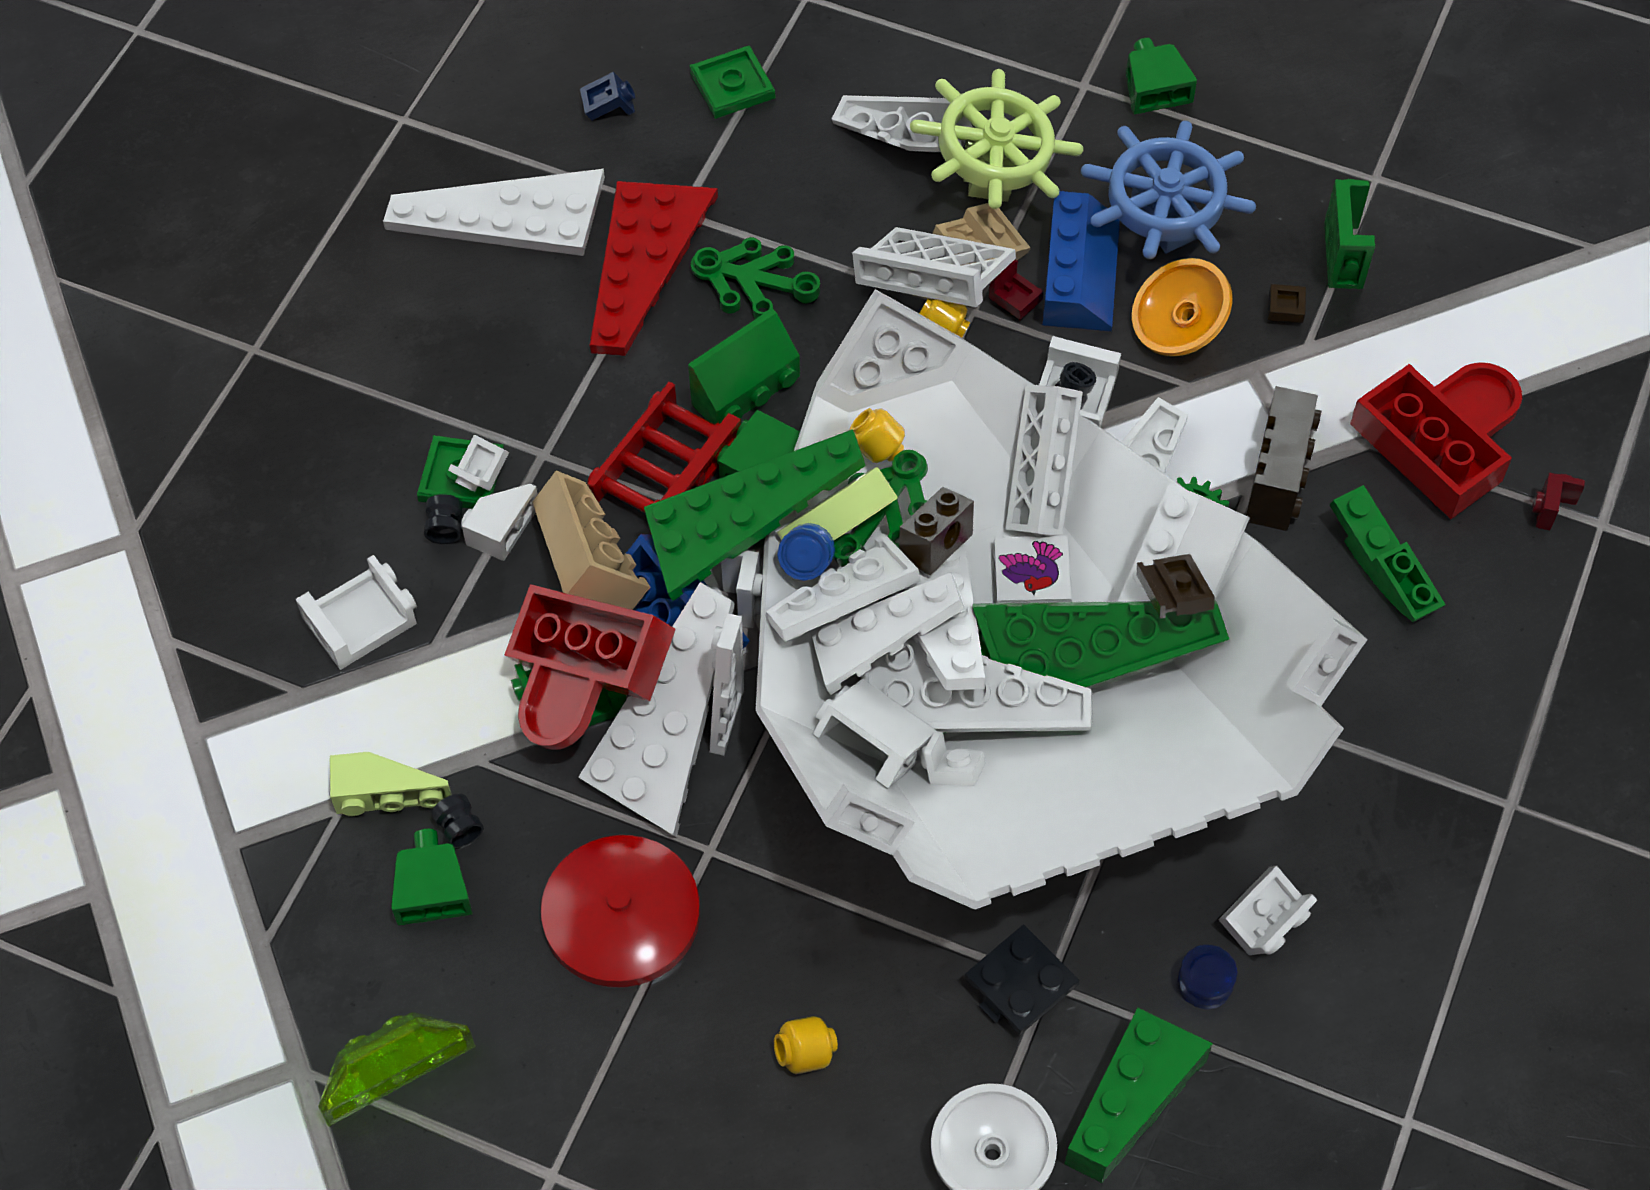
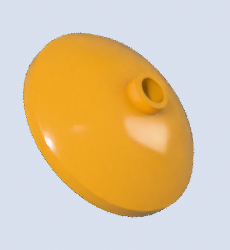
M1181 259L1161 267L1144 282L1135 297L1132 308V324L1137 337L1148 349L1164 356H1181L1201 349L1220 333L1228 320L1232 307V290L1229 281L1218 267L1202 259Z

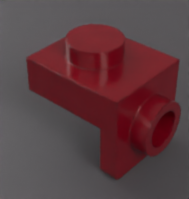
M1015 259L989 283V299L1020 320L1043 300V291L1017 273L1018 261Z
M1549 473L1541 492L1536 491L1533 500L1532 512L1538 513L1536 528L1550 531L1559 512L1560 502L1576 505L1583 492L1585 480L1573 478L1567 474Z

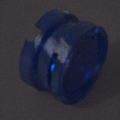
M1213 945L1197 946L1190 950L1182 960L1177 981L1179 982L1180 993L1188 1003L1202 1009L1218 1008L1226 1003L1231 996L1238 971L1234 959L1227 951Z

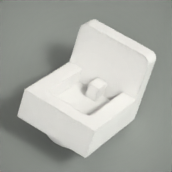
M474 435L459 466L451 464L448 471L458 475L456 483L474 492L478 486L490 491L509 452Z

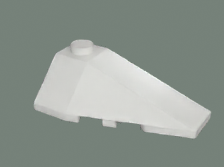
M843 95L832 117V122L838 126L909 151L941 152L938 136L913 133L910 130V123L916 119L941 123L950 102L946 98ZM965 117L960 119L956 124L959 126L972 127L971 122L967 120ZM958 139L961 146L964 147L966 140Z

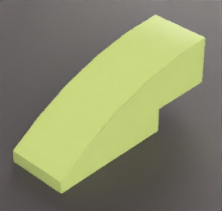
M875 467L776 533L782 540L790 530L798 525L812 523L826 529L833 540H836L895 501L898 497L880 469Z

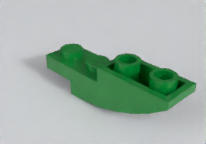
M1364 485L1334 499L1329 506L1348 535L1344 540L1347 547L1376 587L1410 621L1415 622L1446 605L1407 542L1400 544Z

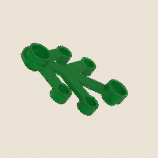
M749 237L744 239L742 244L722 252L711 247L702 248L696 252L691 261L693 274L699 279L711 282L720 297L721 310L728 314L737 312L741 307L739 293L730 289L724 276L737 280L753 305V317L755 319L773 308V303L764 297L757 285L793 293L794 297L802 303H811L820 294L819 277L812 272H801L793 279L764 272L775 266L787 269L794 264V250L786 245L779 246L774 252L761 257L762 244L760 240ZM750 247L756 248V250L749 251L747 249ZM783 255L788 256V258L781 259L779 257ZM741 258L750 261L741 266L731 264ZM727 300H734L735 302L729 304V303H726L725 301H727ZM760 308L768 309L765 312L758 311Z
M903 450L894 457L890 467L880 469L887 482H890L889 485L897 497L907 487L911 500L908 506L910 517L927 502L924 498L920 482L928 471V464L923 455L914 450ZM856 473L852 475L848 481V484L859 478L864 473ZM898 498L860 523L853 534H843L834 540V558L837 564L844 567L850 563L848 558L850 555L845 556L850 552L855 553L859 549L863 550L862 547L885 515L890 530L888 538L899 548V543L895 541L899 538L903 519Z

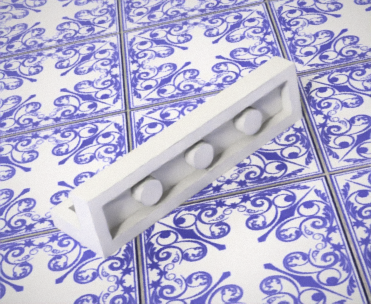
M1026 384L1006 530L1050 536L1063 535L1082 391L1058 386ZM1037 394H1046L1044 409L1038 414L1036 411ZM1038 431L1040 435L1039 445L1033 451L1030 445L1031 437ZM1032 467L1035 472L1034 482L1028 487L1025 482L1026 473ZM1027 503L1030 509L1028 525L1019 524L1021 509Z

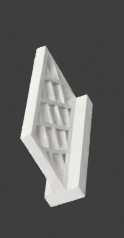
M895 227L871 249L858 247L852 252L856 284L971 307H977L983 301L982 290L1016 259L1015 249Z

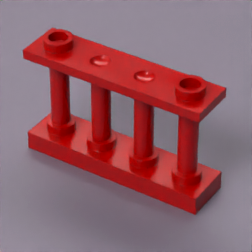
M669 381L661 392L657 391L652 396L646 411L600 468L596 467L591 472L587 485L598 503L608 492L645 513V506L707 484L719 469L717 458L720 451L725 445L730 446L736 438L738 428L741 425V419L728 413L721 423L714 425L677 405L675 384ZM669 416L707 436L708 440L701 449L696 448L694 450L657 429ZM649 441L688 462V465L681 474L673 475L637 456V454ZM629 467L668 488V491L661 500L653 501L619 483L617 479Z

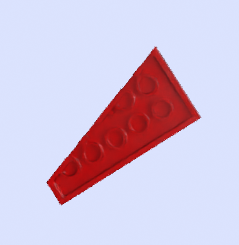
M617 181L590 341L591 353L626 356L644 325L643 320L651 306L654 307L658 301L659 292L664 284H668L690 246V239L697 227L700 228L703 224L705 214L710 205H714L717 200L718 188Z

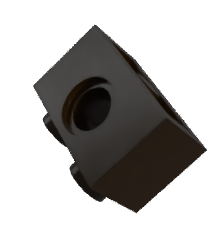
M942 487L900 526L899 549L918 570L931 575L973 535L974 501Z

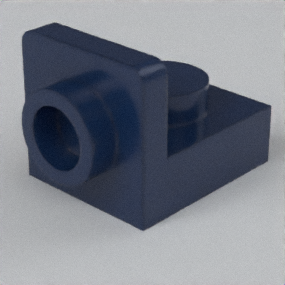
M614 71L580 88L585 114L591 120L618 107H621L628 115L635 113L632 101L635 99L634 90L628 81L623 82Z

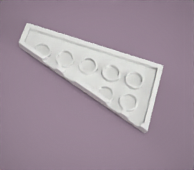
M604 169L391 195L385 213L384 227L385 230L584 256L605 178Z
M877 526L862 547L863 550L867 552L875 546L874 540L885 533L888 537L890 532L889 526ZM857 527L851 529V534L854 533ZM964 543L931 575L919 570L920 582L887 596L889 598L947 573H952L965 609L922 636L917 633L912 636L915 642L920 643L926 652L929 665L946 691L985 689L983 660L976 615L972 607L974 600Z
M701 582L672 626L676 630L651 701L632 696L627 698L579 775L581 780L675 837L678 834L680 826L678 821L682 805L686 802L689 790L687 785L692 765L696 762L709 709L708 701L715 674V668H712L715 650L711 649L713 634L716 626L723 627L726 614H732L735 605L732 600Z
M913 637L905 642V648L891 656L887 652L870 663L872 669L861 675V679L866 680L937 732L1092 730V691L1090 688L1048 675H1039L1023 670L1022 667L1009 663L1008 665L982 655L985 689L946 691L929 665L926 652L920 643L915 642Z

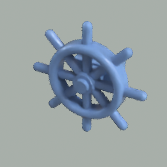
M1182 121L1179 124L1176 138L1161 137L1142 142L1137 139L1129 127L1121 126L1117 131V135L1128 149L1117 159L1113 169L1085 164L1081 167L1083 177L1109 183L1108 195L1111 207L1094 214L1091 217V224L1094 227H1101L1119 219L1127 228L1146 237L1143 255L1147 259H1152L1156 256L1159 245L1165 253H1168L1196 239H1199L1209 253H1216L1220 249V244L1209 229L1219 220L1223 210L1228 209L1246 214H1251L1256 210L1254 201L1227 195V179L1224 171L1241 164L1244 160V155L1240 151H1234L1216 159L1206 149L1189 141L1192 131V124L1189 121ZM1155 161L1169 162L1167 168L1161 169ZM1182 164L1194 169L1185 174L1180 172ZM1142 166L1149 177L1131 173ZM1206 180L1210 191L1190 186ZM1124 186L1132 188L1131 198L1127 196ZM1193 202L1206 204V206L1199 210Z

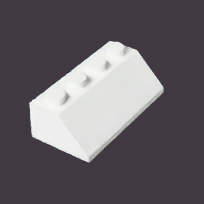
M1169 483L1117 602L1150 601L1136 575L1137 562H1143L1144 566L1153 565V560L1186 554L1192 556L1216 597L1250 518L1208 498ZM1191 652L1184 655L1190 657Z

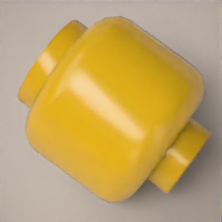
M928 298L919 313L961 338L970 324L969 321L965 320L967 308L961 304Z
M882 408L864 410L851 424L850 430L853 429L862 454L873 463H880L884 460L891 462L904 449L902 442L905 437V429Z
M816 1016L784 1023L780 1028L779 1034H776L774 1038V1051L778 1063L783 1067L786 1066L794 1074L826 1068L831 1062L832 1053L836 1052L838 1047L837 1037L833 1028H828L824 1021Z

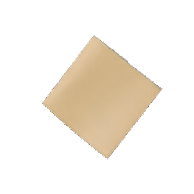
M988 203L967 208L962 219L936 225L933 234L1015 249L1016 260L1029 253L1030 246L999 208L992 209Z

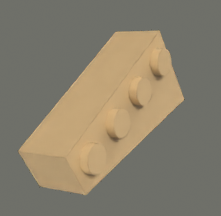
M555 471L532 503L563 593L633 610L650 589L648 582L643 577H639V579L633 572L636 566L635 561L630 554L625 553L623 555L617 546L620 537L614 528H611L602 520L606 514L586 482Z

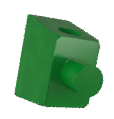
M1139 39L1134 44L1135 51L1128 54L1126 79L1133 114L1193 103L1197 79L1176 47L1171 44L1155 47L1152 39Z
M434 829L416 831L414 833L415 848L401 850L397 853L392 911L397 925L473 915L453 844L438 845V834Z

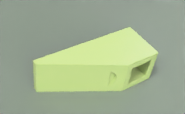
M371 752L330 755V798L336 814L357 816L365 811L373 810L396 812L404 807L413 806L434 808L441 800L452 795L448 780Z

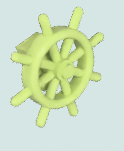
M1001 69L993 71L991 87L977 88L960 94L947 80H937L935 84L936 90L950 102L941 123L917 119L910 123V130L913 133L938 136L939 148L946 162L932 171L931 176L934 181L941 182L956 172L963 178L964 182H969L968 196L988 199V204L992 209L1000 208L1002 201L1008 202L1012 190L1023 188L1032 183L1039 187L1049 198H1056L1059 195L1060 190L1058 186L1044 174L1052 154L1080 156L1083 153V146L1076 142L1055 140L1054 130L1047 114L1060 106L1061 101L1058 96L1052 95L1036 104L1018 92L1005 89V73ZM991 110V119L987 120L979 111ZM1004 113L1014 116L1015 119L1009 122V120L1004 118ZM965 117L975 126V128L959 126L956 124L960 119ZM1028 127L1034 136L1017 133ZM958 139L966 140L965 150L959 143ZM1018 148L1038 151V154L1032 160H1029Z

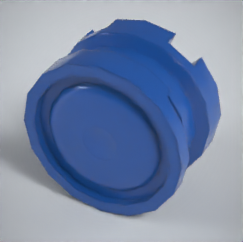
M812 523L798 525L790 530L779 544L777 555L780 566L786 574L794 579L806 581L817 578L829 567L834 559L835 545L833 538L820 525Z

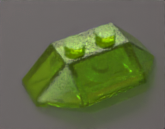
M411 1012L405 1016L399 1015L389 1019L383 1024L381 1029L368 1036L361 1035L350 1040L345 1045V1048L338 1051L318 1105L328 1127L476 1047L468 1026Z

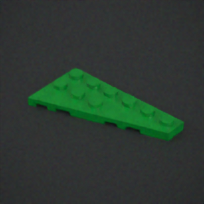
M853 429L645 506L644 510L667 592L672 602L683 595L682 589L696 579L701 582L712 574L710 569L726 558L734 559L781 526L779 521L795 510L798 514L808 507L807 501L823 490L831 491L865 467L866 464Z
M1216 600L1214 610L1178 616L1174 611L1166 613V618H1159L1151 601L973 603L972 606L991 660L1007 665L1009 663L1022 667L1026 671L1043 676L1048 675L1083 687H1088L1230 640Z

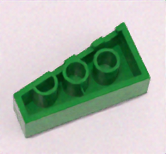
M1137 1007L1068 1147L1064 1165L1103 1183L1133 1148L1148 1127L1153 1125L1174 1097L1176 1098L1190 1078L1206 1063L1213 1043Z

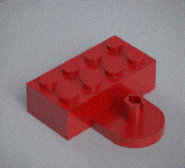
M1478 362L1468 364L1435 387L1412 365L1408 364L1357 400L1350 425L1441 511L1452 519L1503 482L1512 457L1496 444L1490 436L1515 418L1522 401V390L1517 379L1509 371L1491 363Z
M530 584L504 656L517 663H522L523 666L532 669L518 711L519 724L524 735L531 742L546 749L557 750L572 745L584 734L589 726L602 688L651 701L676 629L651 614Z

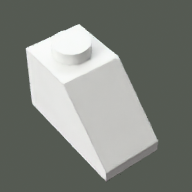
M527 484L479 498L474 508L468 509L462 518L461 528L466 545L505 561L535 514L532 501L538 495L536 486Z

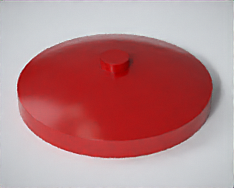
M615 835L588 842L571 852L559 863L544 889L541 903V920L544 934L552 953L572 974L600 986L631 987L650 982L662 976L677 965L685 956L698 931L700 901L694 877L686 864L673 851L656 841L644 837Z

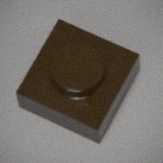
M1271 284L1268 320L1303 323L1306 307V287Z

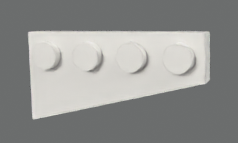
M952 573L937 577L810 630L824 684L830 695L842 688L840 683L856 673L860 677L871 670L870 663L887 652L892 656L905 648V642L918 633L923 636L965 609Z
M729 613L726 614L723 627L716 626L711 644V649L715 650L712 662L715 674L713 679L714 690L709 753L722 756L725 755L744 692L742 616Z

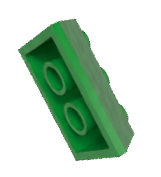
M773 308L688 364L691 405L707 421L715 425L716 423H721L728 413L741 419L745 413L754 407L765 404L773 394L783 387L788 388L796 382L798 377H800V355Z

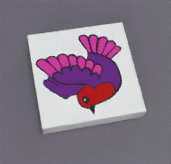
M1068 535L995 537L997 603L1072 602Z

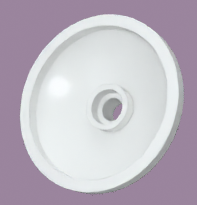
M981 1084L959 1092L941 1109L932 1130L931 1154L938 1175L950 1190H1040L1049 1179L1054 1168L1057 1155V1138L1049 1115L1029 1094L1008 1085ZM994 1149L998 1151L1000 1157L996 1160H990L985 1156V1152Z

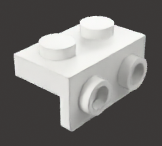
M747 549L734 559L726 558L721 562L723 591L737 593L738 616H742V627L753 628L756 614L761 615L763 574L760 573L759 552Z
M1272 866L1218 920L1248 955L1264 953L1270 955L1284 944L1285 938L1283 936L1291 928L1300 926L1309 918L1311 914L1309 909L1317 899L1312 894L1301 895L1277 866Z

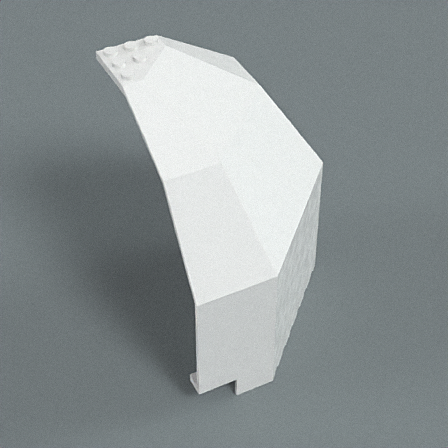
M875 289L817 381L794 451L849 431L855 418L866 409L871 408L875 410L882 408L886 410L905 429V437L902 442L904 445L903 450H914L926 459L928 471L926 476L920 481L925 500L928 501L937 491L945 487L974 501L973 535L965 542L974 603H997L995 537L1050 536L1006 530L1026 384H1034L960 336ZM1037 394L1036 411L1038 414L1044 409L1046 394ZM1080 414L1063 535H1068L1072 602H1117L1168 484L1185 488L1104 429ZM1038 431L1031 437L1030 445L1033 451L1039 445L1040 435ZM863 455L866 466L856 473H866L875 467L879 469L887 468L892 465V461L884 460L880 463H873ZM1032 467L1026 473L1025 482L1028 487L1034 482L1035 472ZM850 477L831 491L823 490L807 501L808 507L798 514L795 510L779 521L781 526L765 536L756 712L825 826L893 855L910 882L973 909L991 904V898L1008 892L1015 896L1046 885L1045 879L1062 873L1071 876L1100 865L1101 859L1119 853L1121 857H1125L1153 847V841L1173 835L1175 838L1204 829L1208 827L1207 822L1223 816L1232 819L1260 809V803L1279 797L1283 801L1297 796L1344 729L1322 707V704L1368 640L1260 542L1244 531L1215 597L1230 640L1193 651L1190 657L1181 655L1086 687L1092 691V730L946 732L944 734L946 750L963 748L969 751H983L986 764L975 786L932 785L929 782L927 769L923 768L920 760L887 788L876 780L877 775L888 758V755L841 721L820 738L813 735L820 721L816 718V715L824 702L829 698L834 701L843 687L847 685L851 688L861 680V676L858 677L856 673L840 683L842 686L840 690L830 695L824 684L811 631L804 633L800 637L784 641L770 625L766 610L801 587L807 586L812 588L820 580V575L815 579L803 581L794 579L785 573L780 566L777 555L779 544L782 540L776 532L847 486ZM907 487L898 497L903 523L910 518L908 506L911 500ZM1027 503L1021 509L1019 524L1028 525L1030 509ZM886 515L878 526L888 525ZM834 558L824 572L830 568L838 571L842 566L837 564Z

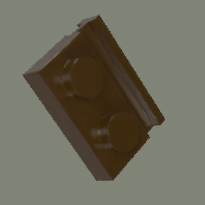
M1190 554L1153 560V565L1144 566L1143 562H1137L1136 575L1159 618H1166V613L1174 611L1178 616L1214 610L1215 596Z

